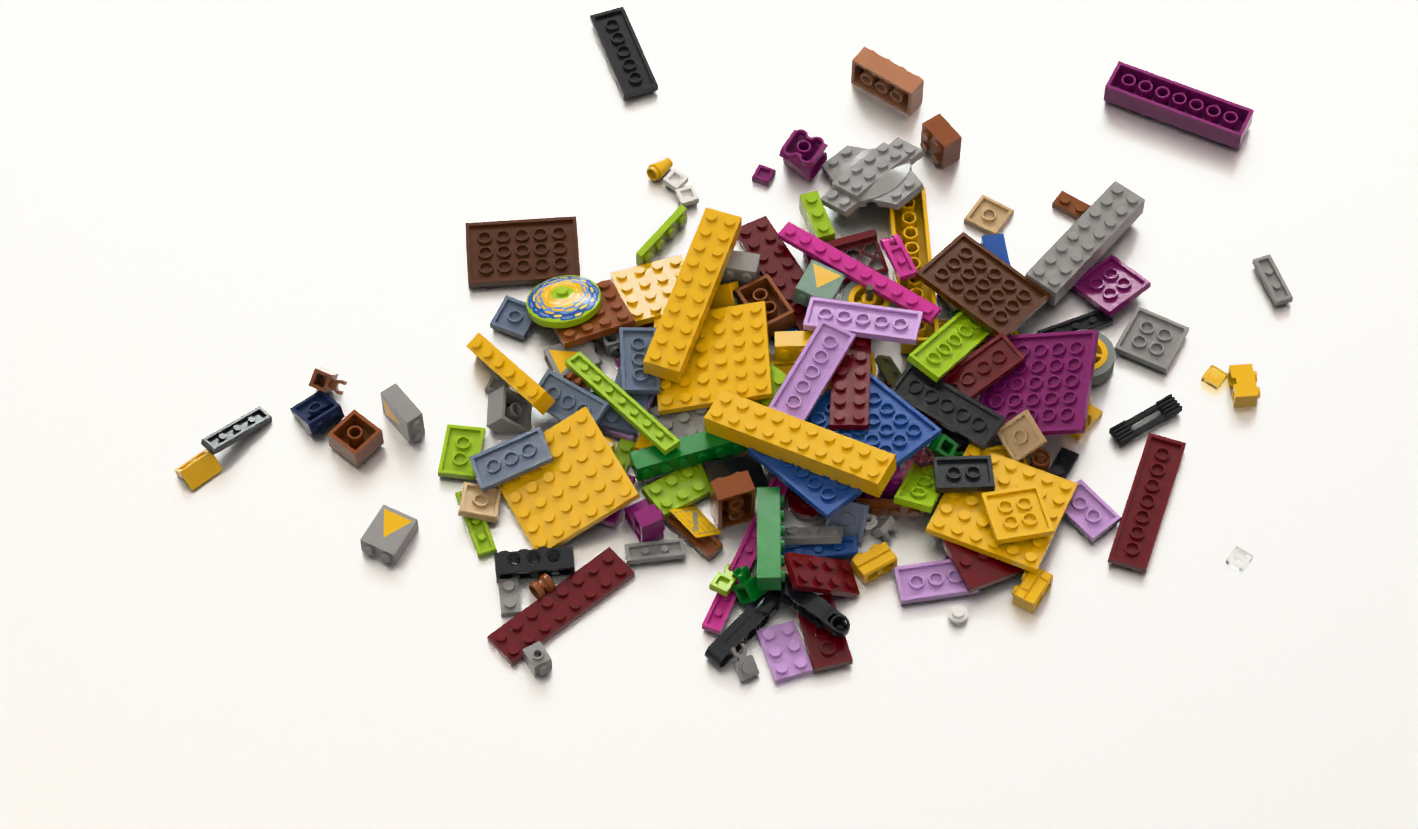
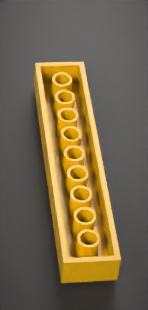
M925 187L924 190L899 210L888 208L890 238L893 235L899 234L917 271L932 259ZM893 269L894 282L936 305L935 291L915 277L899 281ZM938 318L931 325L922 321L916 345L900 343L901 354L913 352L939 329Z
M705 208L643 360L644 373L677 383L681 382L742 230V217Z
M721 390L704 416L705 431L747 448H754L755 451L778 460L783 459L784 462L793 463L794 466L799 465L802 469H809L810 472L820 476H828L833 481L837 480V482L844 485L849 484L854 489L859 488L862 492L878 498L896 471V455L724 390Z

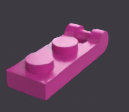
M899 234L893 235L889 239H880V245L885 251L899 281L916 277L918 271Z

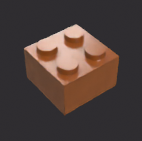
M940 113L923 122L920 143L922 150L927 152L931 156L932 161L942 169L958 161L961 152V135Z
M355 409L327 434L329 446L356 467L361 465L384 443L382 430Z

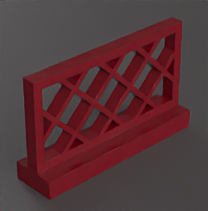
M875 229L826 242L845 254L852 250L860 253L856 259L857 261H859L862 255L870 258L871 261L868 267L871 266L874 260L881 263L882 269L876 270L871 268L880 274H885L889 271L878 243ZM874 245L876 252L872 255L864 251L865 248ZM805 253L803 254L805 262H807L808 265L810 264L811 260L815 261V259H813L812 257L806 255ZM846 277L843 285L850 283L852 280Z

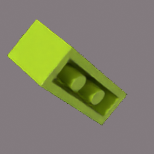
M818 191L801 194L799 209L809 233L824 242L835 240V231Z

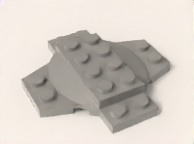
M896 138L890 144L883 142L878 147L872 149L847 145L821 165L823 172L832 181L833 187L832 190L821 197V201L824 206L845 217H848L859 207H866L869 202H876L877 206L899 210L924 190L923 183L912 171V165L924 156V152L922 149L900 138Z

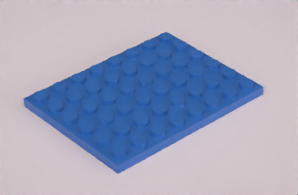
M871 373L869 430H831L896 455V468L942 434V429ZM831 389L821 395L806 420L830 430ZM748 448V454L827 520L864 493L859 488L854 489L850 487L849 484H841L837 480H831L828 476H820L810 472L809 469H802L799 465L794 466L793 463H786L783 459L778 460L755 451L754 448Z

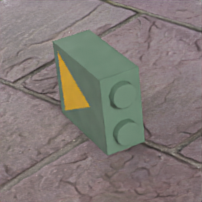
M811 260L795 288L792 301L808 308L811 297L835 300L842 288L846 275Z

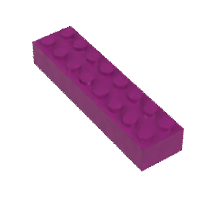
M1118 61L1105 86L1103 97L1104 101L1238 150L1252 124L1254 114L1253 109Z

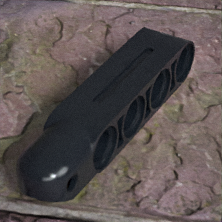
M785 573V582H781V590H768L775 593L780 601L818 628L825 629L836 637H844L849 633L850 622L845 615L814 592L793 590L787 573Z
M772 592L762 595L707 648L704 656L719 668L724 667L734 657L730 649L734 647L738 653L742 649L740 644L744 643L746 645L756 635V631L762 629L778 612L780 607L779 597Z

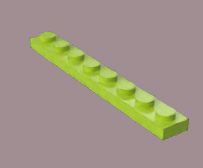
M580 351L565 361V366L577 377H581L582 381L608 402L618 414L664 455L680 446V440Z

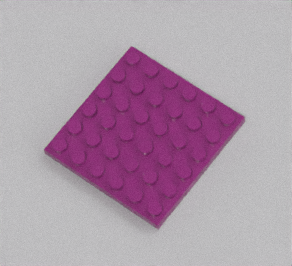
M1097 330L1010 335L1008 339L1025 356L1026 362L981 393L978 402L1005 417L1006 422L1004 424L1024 410H1028L1043 435L1085 433L1099 332ZM996 336L989 337L988 342Z

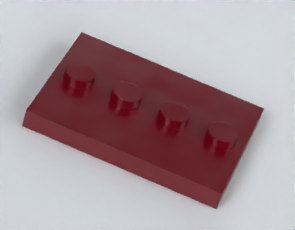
M943 542L944 549L969 593L1025 572L1024 569L952 542Z

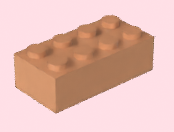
M865 46L852 59L851 83L909 116L921 105L923 101L924 80L920 76L907 71L904 67L893 63L890 59L884 58Z

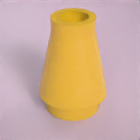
M666 157L661 161L650 164L646 170L647 176L652 181L661 180L673 166V162L670 158Z

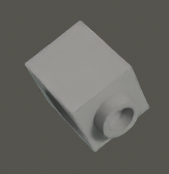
M619 332L598 338L606 357L620 353Z

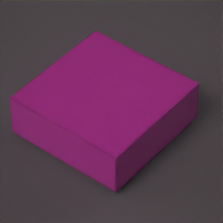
M759 164L752 176V181L769 187L776 174V170Z

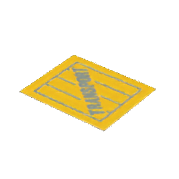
M696 506L669 510L695 538L722 534Z

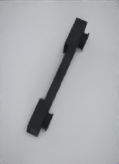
M1169 394L1157 401L1153 406L1111 427L1109 433L1122 446L1182 411L1183 406H1180V403H1177V399L1175 400V397ZM1158 410L1160 411V416L1135 430L1131 429L1132 425Z

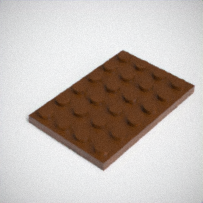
M576 216L465 223L468 288L537 284L558 276H580Z
M964 232L922 267L915 277L995 336L1003 332L1007 338L1040 309L1051 296V294Z

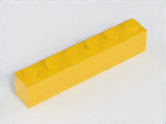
M479 332L466 345L474 355L542 415L556 402L540 385Z

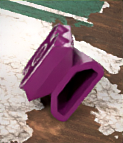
M803 129L793 130L782 146L779 156L783 158V162L804 179L812 182L822 168L821 165L827 160V153L824 151L828 144H825L821 137L808 136L807 131Z

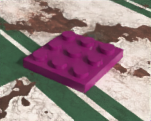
M1111 254L1087 271L1071 289L1111 317L1149 289L1151 282Z

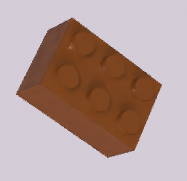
M769 274L735 289L738 305L765 301L769 339L775 336V332L786 331L796 326L794 310Z
M748 470L735 472L730 476L719 477L710 481V512L719 531L750 522L755 515V487Z

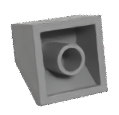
M503 386L488 394L486 427L499 434L521 435L530 431L532 405L520 394Z

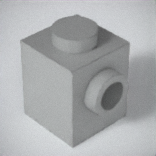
M540 641L522 649L523 660L534 677L544 675L552 669L551 657Z

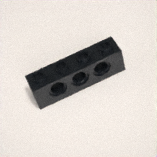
M573 546L541 547L534 550L520 549L512 552L504 550L494 553L497 583H499L498 579L518 578V581L536 580L543 573L548 574L551 578L569 577L575 573ZM553 559L558 560V562L552 563L550 561ZM533 561L539 562L538 564H535V565H534V564H531V562H533ZM513 563L519 564L517 566H511V564Z

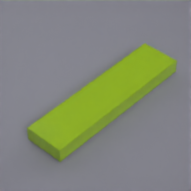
M462 491L455 492L458 505H460ZM463 517L478 559L497 553V548L487 522Z

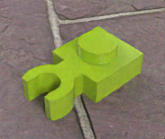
M730 564L725 566L724 573L718 571L709 584L710 590L726 597L736 584V577L730 571Z

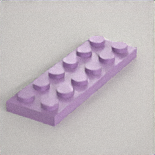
M811 297L803 322V330L815 331L821 319H824L856 334V337L916 345L923 312Z
M821 319L768 407L806 421L854 342L856 334Z

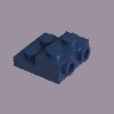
M322 391L316 392L290 408L292 415L302 423L303 428L312 436L323 433L327 427L332 424H338L345 417L340 404Z

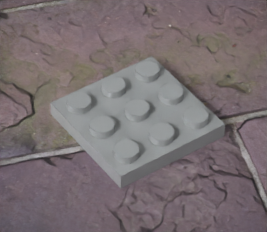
M1137 306L1114 349L1116 353L1166 373L1185 340L1189 327Z
M657 405L648 411L674 436L681 438L705 431L704 416L710 408L659 415Z

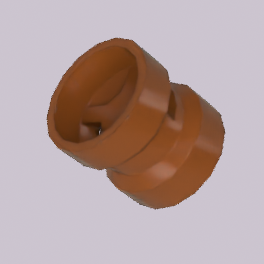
M1044 449L1034 451L1031 456L1030 466L1048 472L1051 458L1049 452Z
M546 573L539 576V580L533 581L528 585L529 590L536 599H542L547 592H552L556 589L554 581Z

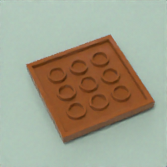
M611 279L596 283L601 292L602 304L599 311L591 319L569 328H553L565 349L619 332V327L636 326L634 317Z

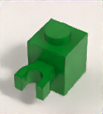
M941 434L933 440L925 452L931 458L963 456L962 452L956 451L959 444L945 434Z
M747 565L741 569L737 567L732 571L734 576L740 581L732 588L741 605L756 601L768 591H757V574L750 575Z

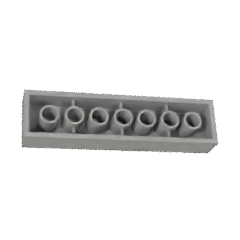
M1114 181L1029 269L1025 277L1051 294L1047 302L1055 306L1143 213L1145 199L1119 182Z

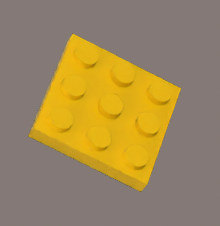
M1038 484L981 493V501L997 545L1054 535V528Z

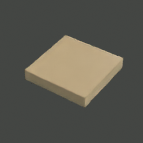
M982 194L964 218L963 223L986 235L1000 234L1014 215V210Z
M1024 410L1004 424L997 433L1011 458L1018 462L1047 443L1046 438L1028 410Z
M464 481L458 516L496 523L501 489L492 488L483 492L479 484Z

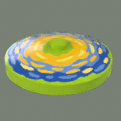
M575 275L558 276L538 284L532 289L526 300L528 315L535 323L544 327L558 329L573 327L588 321L599 311L602 304L601 292L597 284L588 278Z

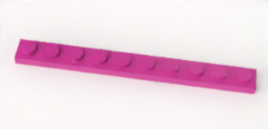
M789 221L778 233V239L827 267L845 274V277L866 288L868 284H872L874 286L873 293L897 307L922 311V321L929 325L941 313L940 307Z
M773 476L768 486L780 487V495H784V500L790 490L789 487L775 476ZM757 511L730 565V571L737 567L741 569L745 565L748 566L750 572L757 559ZM733 589L727 597L719 593L716 594L702 623V629L721 635L738 599Z

